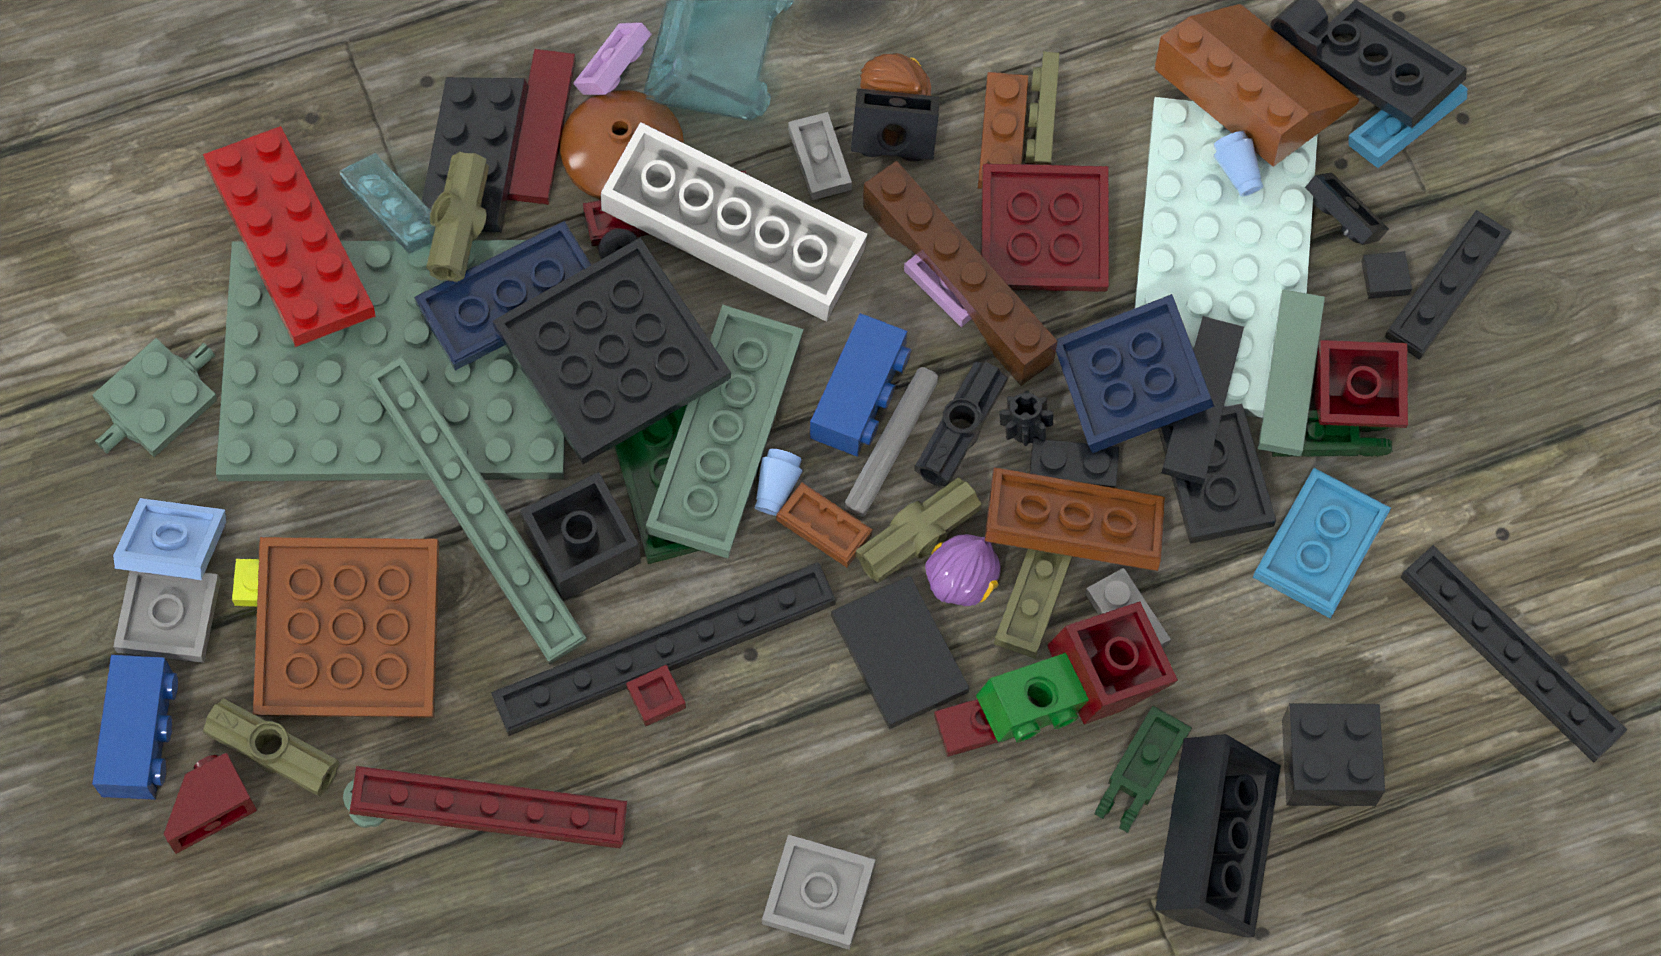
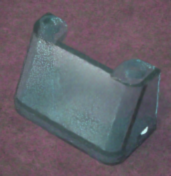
M667 0L644 88L645 98L666 106L749 121L758 115L762 116L769 106L771 94L767 92V83L759 80L773 18L782 10L787 11L793 0Z

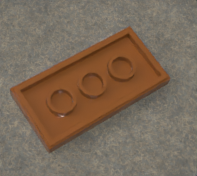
M994 467L991 479L985 541L1158 571L1161 562L1165 497Z

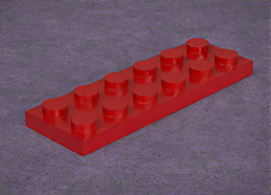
M281 126L203 154L205 165L295 347L376 317L374 306Z

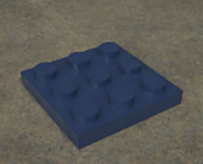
M1172 294L1056 339L1058 341L1056 353L1092 453L1214 407L1213 400Z

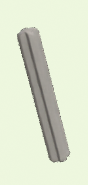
M925 367L917 369L845 500V509L858 517H863L867 514L938 384V375Z

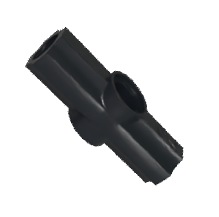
M975 361L954 399L945 406L942 420L915 465V471L925 481L935 486H947L969 448L977 442L980 429L1008 380V377L998 367L986 361L983 363ZM956 419H964L971 426L960 429L952 425L951 422Z

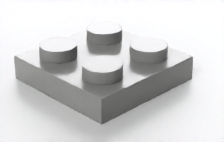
M129 571L113 646L115 651L122 654L164 657L166 659L204 663L221 582L219 575L204 573L202 580Z
M788 835L762 917V925L850 950L876 860Z

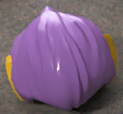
M964 534L954 536L945 542H940L933 549L925 565L930 589L941 602L963 606L976 605L985 601L991 592L999 586L997 582L1001 573L999 558L993 549L992 542L985 541V537Z

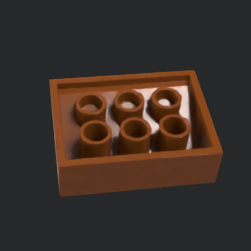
M1241 4L1189 16L1160 37L1155 70L1231 133L1244 131L1247 138L1253 139L1255 152L1273 167L1355 107L1359 102L1358 97Z

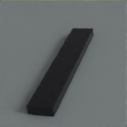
M1434 545L1402 573L1400 578L1593 763L1628 730Z

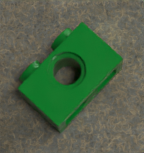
M1067 653L992 677L976 694L998 743L1011 738H1015L1016 742H1023L1040 733V728L1051 724L1054 729L1070 725L1079 718L1077 713L1089 701ZM1028 696L1036 699L1040 704V707H1037L1034 704H1032Z

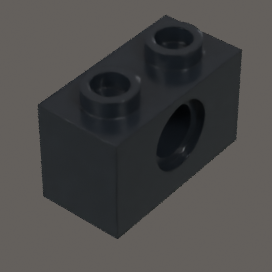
M857 88L851 152H859L867 157L889 155L899 156L908 161L933 160L940 97ZM891 124H897L902 126L904 129L900 131H891L887 129L886 126Z

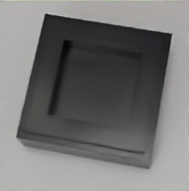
M1405 251L1363 255L1361 263L1368 299L1410 295L1412 285Z

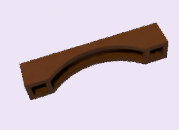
M897 161L864 183L863 208L889 237L899 241L913 251L946 284L970 315L994 356L1020 386L1054 363L1058 342L1055 337Z

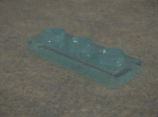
M376 153L340 170L342 184L408 254L432 243L435 226L430 224V209Z

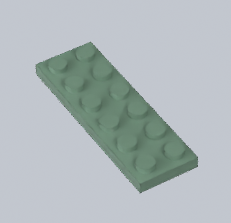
M722 304L710 342L731 371V379L688 403L645 526L646 534L729 558L804 329Z

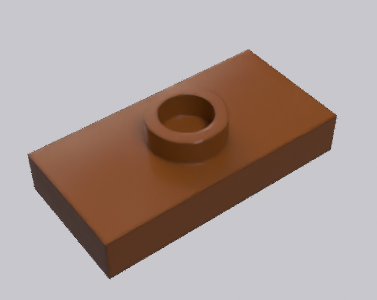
M804 483L798 486L776 515V520L846 568L856 557V550L867 543L873 533V529Z

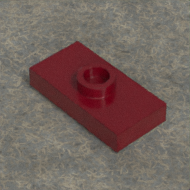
M978 699L934 711V718L947 757L998 743Z

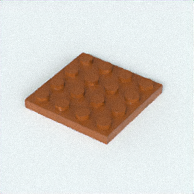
M260 537L253 714L256 716L434 718L440 541L438 539Z

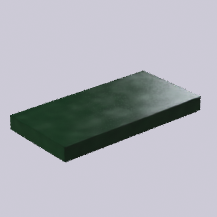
M687 405L614 446L648 564L701 551L645 533V526Z

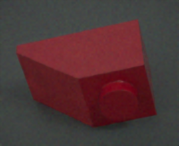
M227 753L220 756H207L194 765V770L185 774L164 831V836L175 854L257 811Z

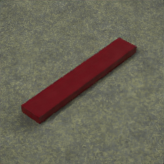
M356 766L349 814L621 849L627 801Z

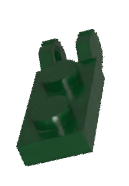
M1309 410L1301 457L1358 456L1359 454L1365 457H1378L1391 454L1393 452L1392 440L1390 441V439L1360 438L1359 430L1362 432H1381L1382 430L1389 429V427L1320 425L1317 410ZM1272 452V457H1300Z
M1152 706L1111 775L1108 783L1110 786L1094 814L1103 819L1113 808L1119 791H1123L1135 798L1130 808L1125 811L1120 820L1119 829L1128 833L1144 804L1148 806L1183 746L1184 738L1188 737L1192 727Z

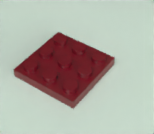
M983 164L981 256L1012 290L1107 292L1109 287L1108 166Z

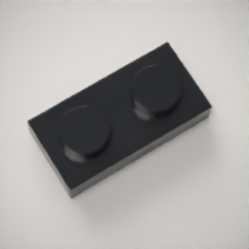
M1332 172L1315 175L1305 186L1314 196L1313 203L1317 208L1328 215H1333L1343 225L1341 227L1342 232L1353 242L1361 243L1362 245L1378 242L1389 230Z
M1033 438L1030 474L1116 488L1119 447L1110 446L1092 453L1089 445L1086 443L1055 440L1043 441Z

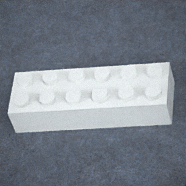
M641 122L601 192L602 211L826 322L865 250L866 233Z

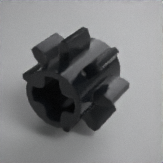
M1029 390L1015 397L1008 396V410L999 411L1000 425L1006 426V439L1014 438L1018 442L1023 443L1024 446L1033 443V438L1046 440V427L1054 425L1053 411L1047 410V398L1044 396L1039 399V397L1030 393Z

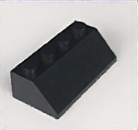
M1227 734L1184 738L1155 911L1186 926L1247 938L1254 937L1281 765Z

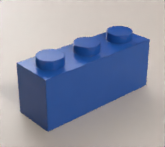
M859 314L810 421V439L857 457L864 443L871 445L879 426V421L874 419L880 407L887 409L895 390V385L891 384L895 372L903 373L910 358L911 349L906 347V330L864 314Z
M111 655L92 783L101 797L156 800L157 785L163 786L165 782L166 760L161 758L163 742H169L171 739L172 718L170 715H167L169 700H175L177 695L178 677L176 673H173L164 657Z

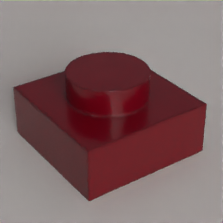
M667 665L626 683L627 690L645 727L686 708L685 701Z

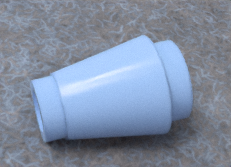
M1244 131L1231 133L1214 143L1216 150L1214 157L1241 197L1251 195L1264 187L1261 181L1253 139L1247 138Z
M771 448L768 450L767 457L761 458L755 509L769 515H777L803 472L799 468L802 461L800 457L787 451Z

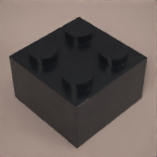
M599 472L520 510L524 530L562 601L641 564L639 544Z
M1289 703L1282 719L1286 806H1376L1385 792L1380 704Z

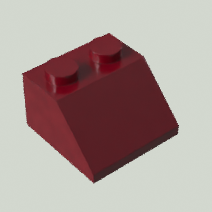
M1320 340L1314 369V401L1319 424L1407 428V343Z
M1140 601L1066 625L1047 645L1052 657L1067 653L1087 694L1089 701L1078 712L1084 725L1122 712L1178 681Z

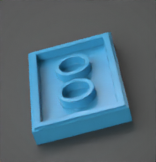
M1313 468L1258 565L1253 578L1331 619L1388 516L1391 507Z

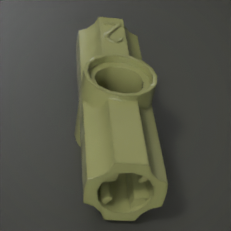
M458 152L452 155L444 192L436 199L430 212V224L435 226L426 268L430 271V276L441 281L458 282L464 279L472 241L479 236L486 222V210L480 206L489 166L486 164V158L476 153Z
M958 477L923 503L915 501L902 509L893 518L890 526L858 548L855 556L865 573L871 579L880 583L913 558L922 559L931 554L938 543L945 541L949 532L979 512L982 504L970 484Z
M224 698L213 706L203 728L205 735L253 760L263 771L277 773L319 797L332 784L340 765L337 759L287 733L285 728L279 723L265 721ZM271 740L282 742L277 752L269 755L261 753L265 743Z

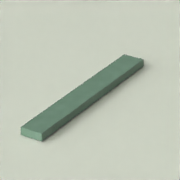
M402 354L366 376L370 386L548 663L552 664L587 642L584 633L404 355Z

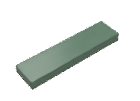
M1282 290L1258 449L1301 457L1324 296Z

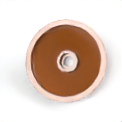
M614 90L606 95H595L589 98L571 113L561 133L560 154L567 175L580 190L601 200V192L640 122L684 143L682 129L674 113L658 99L638 91ZM619 129H624L627 131V133L624 135L614 134V132Z

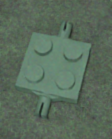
M155 338L93 394L94 400L110 415L113 425L95 440L96 444L108 454L120 441L127 437L132 441L140 443L153 457L157 456L217 401L216 394L200 380L197 373L215 357L213 351L206 344L202 343L189 357L183 359L173 354Z

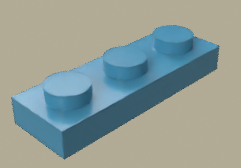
M1460 84L1413 128L1381 110L1349 135V146L1375 167L1379 168L1467 99L1468 88Z

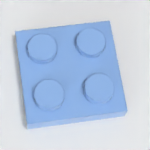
M140 498L113 555L115 569L202 580L226 524L225 509Z

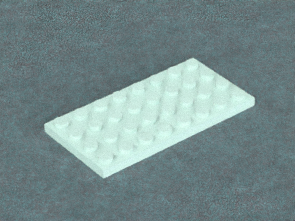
M1155 97L1152 111L1134 309L1172 294L1193 350L1203 316L1244 326L1224 407L1242 404L1246 416L1262 418L1282 290L1307 293L1313 195L1305 186L1315 176L1317 135L1274 167L1256 153L1261 181L1264 187L1251 195L1241 197L1214 157L1216 153L1214 143L1224 136L1231 134V132L1194 101Z

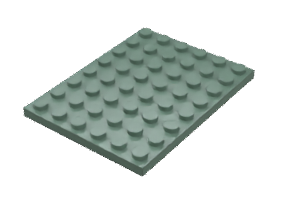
M432 240L340 241L374 306L376 317L295 347L244 242L232 241L216 464L218 481L431 480L366 379V376L402 354L484 480L564 479L565 436L507 347L503 346L455 371L417 307L414 299L415 296L447 281H441L430 276V271L426 268ZM526 240L472 241L466 270Z

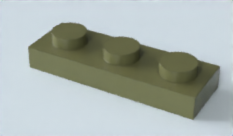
M1043 51L1041 67L1033 66L1031 91L1039 92L1038 103L1030 102L1028 127L1036 128L1035 139H1027L1025 164L1051 165L1060 55L1057 52Z
M1028 549L997 631L994 645L1036 659L1073 556Z

